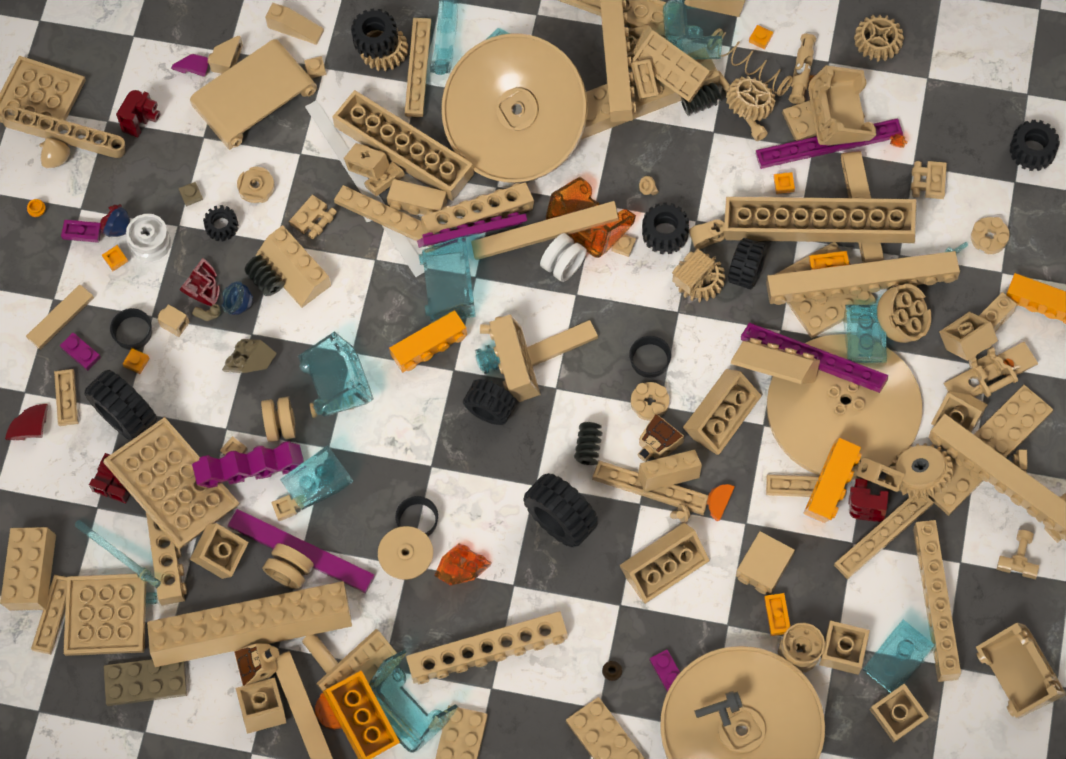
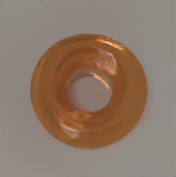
M899 134L889 138L891 140L890 145L904 148L905 144L908 143L905 140V136Z

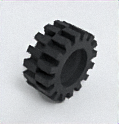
M220 205L219 209L217 206H214L215 210L210 208L208 210L209 214L205 213V218H203L207 235L211 239L215 238V241H219V238H221L222 242L225 241L226 237L228 240L231 239L230 235L235 236V231H238L239 224L234 211L230 210L228 206L224 209L223 205ZM220 218L227 219L228 224L225 227L216 228L214 226L216 220Z

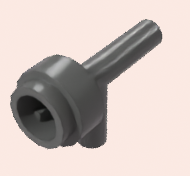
M738 691L725 693L727 700L694 710L696 717L700 718L719 711L723 726L731 725L726 708L730 707L731 712L734 713L740 711L739 708L743 707Z

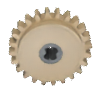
M924 443V445L920 446L919 444H916L915 447L909 446V449L902 450L901 455H896L898 460H893V466H890V468L905 474L898 491H901L902 495L908 493L909 498L916 496L917 499L920 497L927 499L930 495L934 497L935 493L942 492V488H947V482H951V476H953V465L950 456H947L946 451L942 452L941 447L935 449L934 444L927 446Z

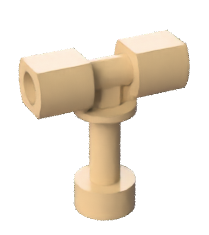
M1019 530L1016 538L1020 542L1017 555H1013L1012 558L1000 556L996 570L1008 573L1013 570L1021 572L1023 577L1036 580L1039 565L1028 563V559L1025 558L1027 544L1032 543L1034 534L1027 530Z

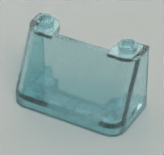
M466 236L423 249L422 254H419L420 265H424L428 298V304L425 305L426 316H430V321L435 322L455 310L460 319L476 317Z
M335 331L298 356L301 370L305 374L308 373L314 382L319 398L314 401L315 405L313 407L318 415L329 416L366 405L373 401L374 398L356 350Z

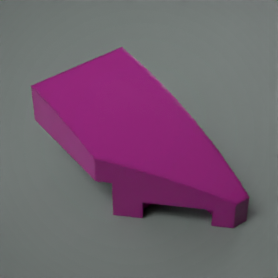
M190 54L172 64L171 69L184 74L188 71L204 77L208 68V58Z

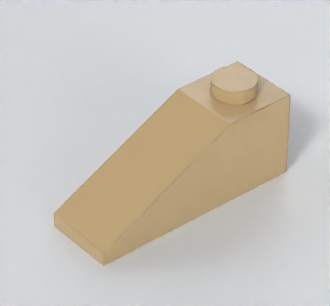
M273 2L265 16L269 29L317 45L324 32V28L292 9Z

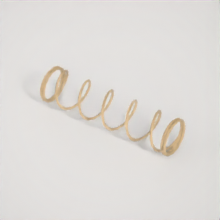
M717 29L709 38L707 48L712 49L719 42L718 55L720 57L726 56L733 51L731 57L732 65L737 66L746 61L745 73L747 75H752L761 69L759 73L760 81L761 72L767 60L753 73H747V64L753 51L739 64H733V55L740 41L727 54L720 55V44L726 32L723 34L722 29ZM719 32V35H718L717 39H716V40L714 41V43L710 46L712 40L714 39V37H715V36L717 35V33ZM781 69L770 80L763 83L766 84L775 77L772 90L779 97L788 90L793 80L792 76H787L780 84L777 92H775L774 84Z

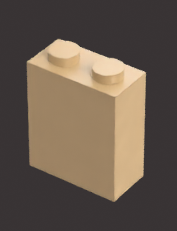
M760 531L738 567L736 577L743 584H751L756 587L755 589L758 592L771 595L792 560L795 550Z

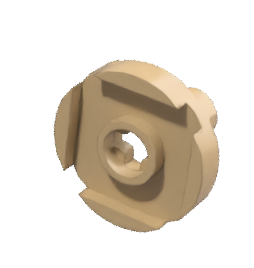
M262 167L249 168L245 173L242 172L237 180V188L241 198L251 203H264L268 201L275 188L273 177L268 170ZM259 182V187L253 188L251 184Z
M999 217L982 218L973 226L971 233L972 244L976 249L985 251L984 253L986 254L999 253L1008 243L1009 229ZM988 232L994 234L993 239H990V237H986L985 235H987Z
M640 383L631 395V407L639 418L650 421L655 413L662 416L667 412L669 408V395L666 388L657 383ZM653 398L655 402H652L651 405H648L645 399Z

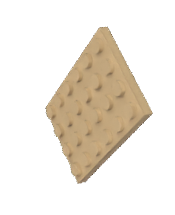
M165 417L104 459V464L178 550L203 533L207 525L218 522L240 504L222 482L217 483L218 487L213 488L197 485L192 464L198 461L200 457Z

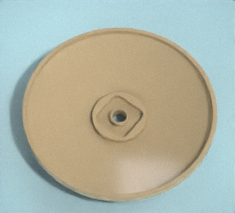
M503 34L491 37L475 45L454 66L443 92L442 122L452 149L456 154L471 162L475 172L489 179L501 182H528L553 172L574 152L586 125L587 94L576 66L558 47L532 35ZM520 104L522 112L516 115L513 112V108L515 105Z
M837 334L819 337L806 342L805 344L887 374L888 381L882 391L878 393L821 370L817 371L815 383L799 384L773 376L767 396V416L771 431L778 445L795 463L816 475H820L832 445L838 438L861 447L859 451L862 454L860 460L865 457L889 468L893 466L892 461L898 460L896 455H901L903 449H909V446H912L922 418V399L919 386L909 367L889 348L861 336ZM848 397L851 403L845 405L841 403L840 399ZM855 466L852 467V471H854V474L851 480H855L856 478L863 479L856 475L857 471L855 470Z
M735 646L711 651L697 658L682 670L666 694L661 712L660 730L662 745L667 759H819L825 738V721L822 705L814 687L796 666L785 658L764 649ZM738 691L743 707L739 708L740 711L734 713L731 712L730 707L726 708L731 725L723 726L719 711L700 718L696 717L694 710L727 700L725 693ZM738 726L746 727L747 734L743 736L738 735L736 728Z

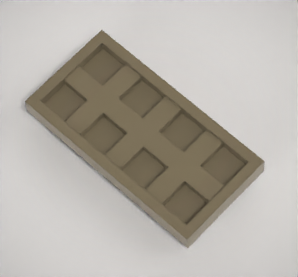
M152 659L104 665L107 706L187 696L185 661L159 667L154 666Z

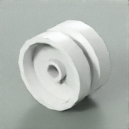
M142 214L131 220L127 226L126 237L132 253L138 259L153 262L164 257L171 246L170 235L165 222L160 217L154 214Z
M560 234L546 249L540 266L548 272L553 271L554 277L561 282H565L578 270L585 259L587 249L579 243L574 244V240L567 234Z

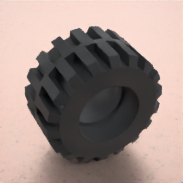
M374 8L368 12L364 10L362 15L359 13L357 19L353 20L351 34L356 50L358 49L360 55L364 54L366 58L371 56V59H375V57L380 59L383 58V55L388 56L390 51L393 52L395 50V46L398 43L397 26L393 16H389L387 11L382 12V9L374 11ZM373 30H380L383 32V34L378 37L366 36L367 33Z
M1031 120V123L1025 121L1023 125L1020 124L1014 131L1009 151L1012 154V160L1016 159L1015 163L1017 165L1021 164L1023 169L1029 168V171L1034 169L1040 171L1042 167L1045 169L1054 161L1060 141H1058L1059 135L1055 134L1056 129H1051L1049 123L1044 124L1042 120L1039 122ZM1036 141L1043 146V149H1031L1025 142Z
M664 202L661 206L659 203L655 204V208L650 207L649 212L644 214L642 220V236L644 243L647 242L646 246L648 248L652 247L654 252L660 251V254H664V252L672 254L673 250L675 252L679 251V246L681 248L684 247L689 235V218H687L686 212H682V208L679 206L676 208L673 203L667 205V202ZM667 223L674 226L675 230L664 234L655 228L660 224Z
M742 238L731 261L728 273L729 283L750 290L756 285L766 256V244Z
M477 379L473 381L463 399V404L469 412L479 419L495 425H504L516 405V400L503 387L487 380Z

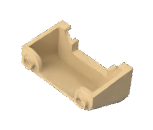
M826 65L811 79L808 91L817 140L820 145L829 146L870 141L876 136L874 124L872 122L864 123L859 93L866 86L864 70Z
M1015 623L976 646L978 659L982 664L986 663L991 667L1009 699L1007 710L1012 717L1015 716L1019 719L1066 695L1061 683L1026 625Z

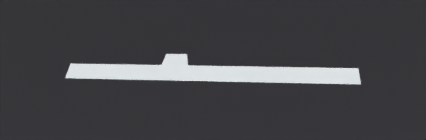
M316 100L305 106L361 194L385 204L379 195L376 197L365 187L364 182L368 180L367 177L348 171L344 157L350 150L319 102ZM364 217V219L366 220V222L372 221V220H370V219ZM383 226L415 277L428 271L407 237Z

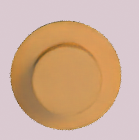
M33 199L27 205V212L32 217H39L46 210L44 202L39 199Z

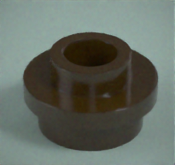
M608 661L602 668V674L605 679L616 681L622 675V667L616 661ZM609 668H615L616 672L610 673L608 671Z

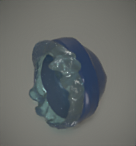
M240 281L231 283L223 290V304L221 306L224 312L239 315L252 306V294L248 287Z

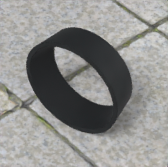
M129 308L122 310L111 322V336L124 349H139L145 346L151 338V320L140 309ZM131 317L145 320L150 328L147 336L142 341L132 345L123 344L118 341L116 331L122 321Z
M644 336L633 343L630 348L629 358L633 369L639 375L654 378L666 371L671 361V350L663 339L656 336ZM649 344L662 348L667 356L666 366L652 373L641 371L633 363V356L637 349Z
M422 496L407 498L397 508L395 515L397 526L401 527V516L408 507L417 504L425 505L435 515L434 526L425 533L427 536H430L438 522V510L435 504Z

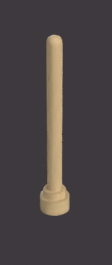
M718 71L720 75L719 83L727 93L730 85L722 73ZM751 119L747 120L751 127V135L755 141H760L767 136L768 132L764 126L757 124L756 121L753 122Z

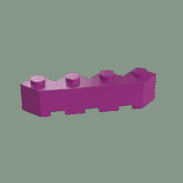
M285 441L275 449L257 446L247 454L230 451L220 459L210 457L209 455L202 456L192 466L197 485L213 488L218 487L217 483L228 481L230 485L245 482V478L253 476L257 480L271 477L275 472L282 471L283 475L290 474L305 466L300 445L291 441Z

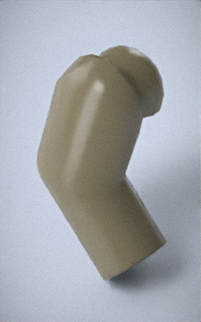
M216 304L206 311L195 307L192 315L202 320L210 321L220 316L221 308Z

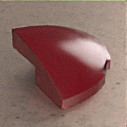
M202 258L182 285L180 291L203 304L214 305L220 292V286H217L215 280L217 277L215 270Z
M39 404L25 409L24 412L11 422L5 439L25 440V438H42L44 423H46L48 404Z

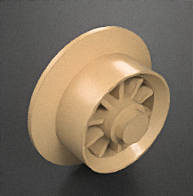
M403 526L391 530L383 537L378 547V560L382 569L388 575L397 579L408 580L420 576L428 569L433 559V546L429 537L423 531L414 527Z

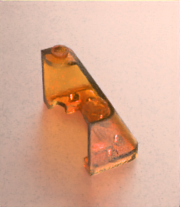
M578 177L551 193L546 220L601 204L591 198V185L583 178ZM623 209L618 213V221L568 234V236L574 240V243H579L586 248L590 255L599 258L606 254L634 224L636 215L627 209Z

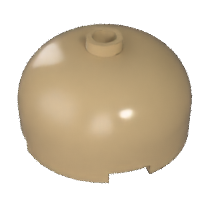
M903 284L890 288L881 296L877 305V320L883 333L891 340L908 343L920 339L929 331L931 310L927 309L923 299L926 296L919 288L912 284Z

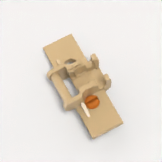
M1025 342L997 356L994 347L987 350L986 356L978 360L976 357L970 359L969 366L971 369L945 382L944 386L947 391L967 394L973 397L985 394L986 397H989L991 393L1012 382H1018L1017 375L1038 365V362ZM1003 374L1006 375L1005 378L991 384L990 386L986 385L987 382ZM975 378L979 381V385L972 387L968 381Z

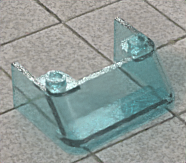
M669 0L663 6L664 38L693 59H721L722 36H703V30L700 27L688 26L687 9L697 8L685 5V0Z
M402 650L382 662L369 685L400 744L407 751L413 753L421 749L446 726L458 706L455 704L443 712L434 709L428 714L403 688L406 682V675L399 664L407 652Z

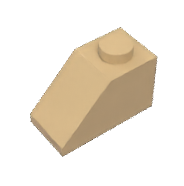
M236 36L214 47L213 52L208 57V64L212 72L222 74L237 64L243 47L240 36Z

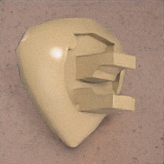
M46 138L44 142L39 144L42 147L41 164L45 168L59 167L70 156V147L60 140Z

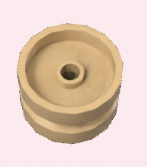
M289 397L278 399L277 411L272 399L261 401L268 442L279 440V428H281L285 439L296 438L295 417Z
M277 543L271 552L273 558L267 559L262 569L277 582L289 588L300 590L305 582L303 575H308L314 564L299 551Z

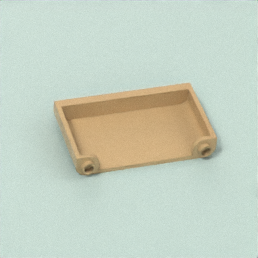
M273 39L196 91L191 96L190 102L219 139L231 150L242 143L243 132L298 94H301L303 97L313 95L317 90V85L277 39Z

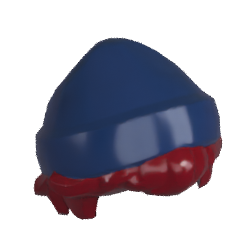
M114 204L109 207V213L100 221V229L108 237L125 235L127 226L130 223L128 212L122 208L121 204Z

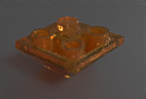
M458 543L442 556L434 576L450 586L472 581L488 569L492 562L483 555L473 552L468 546Z

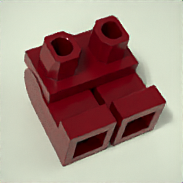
M132 90L127 94L116 113L123 133L138 138L141 134V123L147 124L148 120L155 123L158 121L161 115L160 111L156 110L158 103L150 98L149 93L144 91L142 94L139 90Z
M105 453L97 468L98 472L94 479H91L89 487L94 493L105 497L109 496L111 499L126 504L130 493L104 464V459L110 456V454Z
M856 478L854 487L850 488L848 500L850 516L859 520L882 522L885 520L887 511L888 491H880V496L870 495L871 489H867V480Z

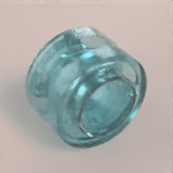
M490 344L486 345L483 351L480 348L475 349L477 364L484 375L489 373L490 368L494 371L499 369L498 358Z

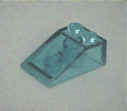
M845 305L843 324L847 359L859 363H886V331L881 327L877 318V305Z
M328 445L280 479L301 510L337 494L354 482Z
M903 619L867 663L863 671L892 693L908 681L931 654L935 644Z

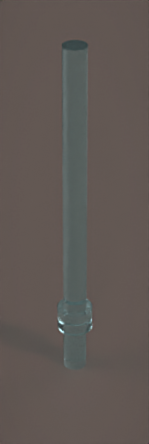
M78 520L75 523L76 528L132 569L141 580L149 582L155 588L160 586L161 581L151 575V571L147 568L139 566L82 521Z

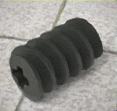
M712 82L709 86L704 85L703 90L700 88L691 102L681 97V103L685 113L690 116V110L696 114L697 107L701 111H704V105L708 109L711 108L710 102L717 106V100L719 99L722 102V97L717 85Z
M262 255L254 256L246 264L245 273L249 275V278L253 280L254 284L258 286V289L265 296L276 294L284 287V281H280V276H275V270H271V266L266 265L267 261L262 260Z
M583 422L579 425L578 445L575 448L576 453L574 454L577 462L584 465L598 464V461L593 458L599 457V453L595 451L600 450V446L596 444L601 443V439L598 438V436L603 434V432L598 430L602 428L601 425L594 422Z

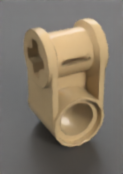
M716 219L690 228L689 234L695 249H702L708 245L723 241L725 239L724 222Z

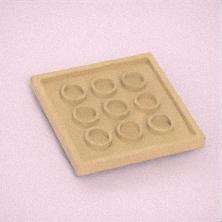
M19 56L0 91V122L3 123L1 111L6 106H14L66 121L86 81L85 77ZM10 115L6 118L12 119L14 116ZM27 120V121H25L24 123H25V124H29V123H31L32 121ZM45 125V126H43L42 128H43V129H47V128H49L50 126Z
M833 242L811 255L841 252V249L836 242ZM809 256L776 274L811 270ZM866 291L858 295L844 294L836 298L829 296L820 300L790 301L787 304L812 339L875 304L876 299L871 292Z
M140 573L67 577L64 655L144 653L147 575Z

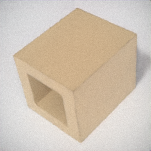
M169 304L158 315L160 327L177 337H180L190 323L186 314Z

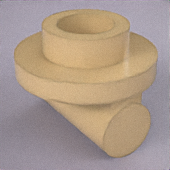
M645 176L640 180L639 188L644 195H656L659 192L652 177Z
M679 504L678 511H672L670 517L672 519H680L682 523H687L690 518V511L684 504Z

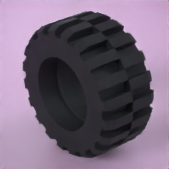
M104 370L85 388L84 395L106 422L129 441L153 426L157 421L156 414L143 397L114 371Z
M543 474L524 494V505L529 514L533 516V519L549 535L566 546H579L598 526V517L591 504L586 501V498L575 487L573 488L570 483L555 474Z

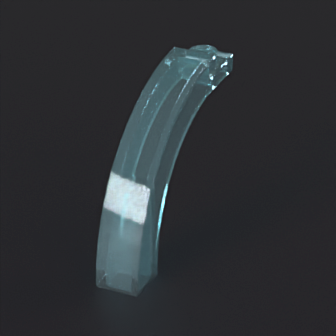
M439 0L436 42L430 64V72L437 75L451 72L455 50L459 0Z

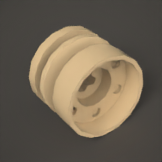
M797 623L789 627L779 644L778 655L791 662L802 673H806L815 667L824 652V636L818 628L811 624Z

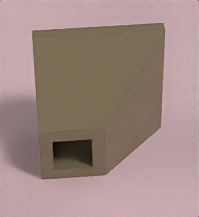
M241 339L235 345L232 355L226 359L222 370L224 372L248 373L267 369L277 353L262 340Z

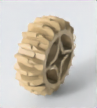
M872 15L871 19L866 17L864 22L861 21L859 27L856 28L854 36L855 46L858 47L859 53L863 52L864 57L870 56V61L873 58H876L877 62L880 61V58H883L884 61L887 60V57L892 59L894 54L897 55L899 49L902 48L904 40L903 30L899 29V23L894 24V19L888 20V15L885 18H881V15L878 18ZM869 32L870 37L866 40L865 34ZM890 36L893 39V42L891 44L888 43V38Z
M397 29L398 43L393 52L390 51L388 56L383 55V58L380 59L379 57L371 59V56L366 58L364 54H361L366 65L369 64L371 69L376 67L378 71L383 68L385 72L389 67L393 70L394 65L399 67L400 62L405 60L404 56L408 54L407 39L403 36L402 31ZM373 30L366 34V36L378 37L382 35L383 32L380 30Z
M741 76L740 79H735L730 84L726 93V103L729 104V109H734L733 114H739V118L745 117L746 121L751 119L753 122L756 119L761 121L772 113L775 105V95L772 93V89L768 88V84L762 83V80L757 81L755 77L751 79L749 76L746 78Z
M715 256L711 258L715 261L714 270L699 284L694 292L688 294L679 287V293L684 292L685 298L691 296V301L694 298H698L700 303L702 298L708 301L709 296L714 299L716 293L719 294L721 292V288L724 287L725 274H723L724 268H721L720 261L716 262Z

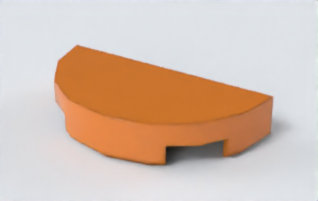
M719 485L713 488L708 495L707 505H709L710 515L716 521H720L734 490L732 485Z
M322 693L315 705V715L320 724L326 728L340 729L341 726Z

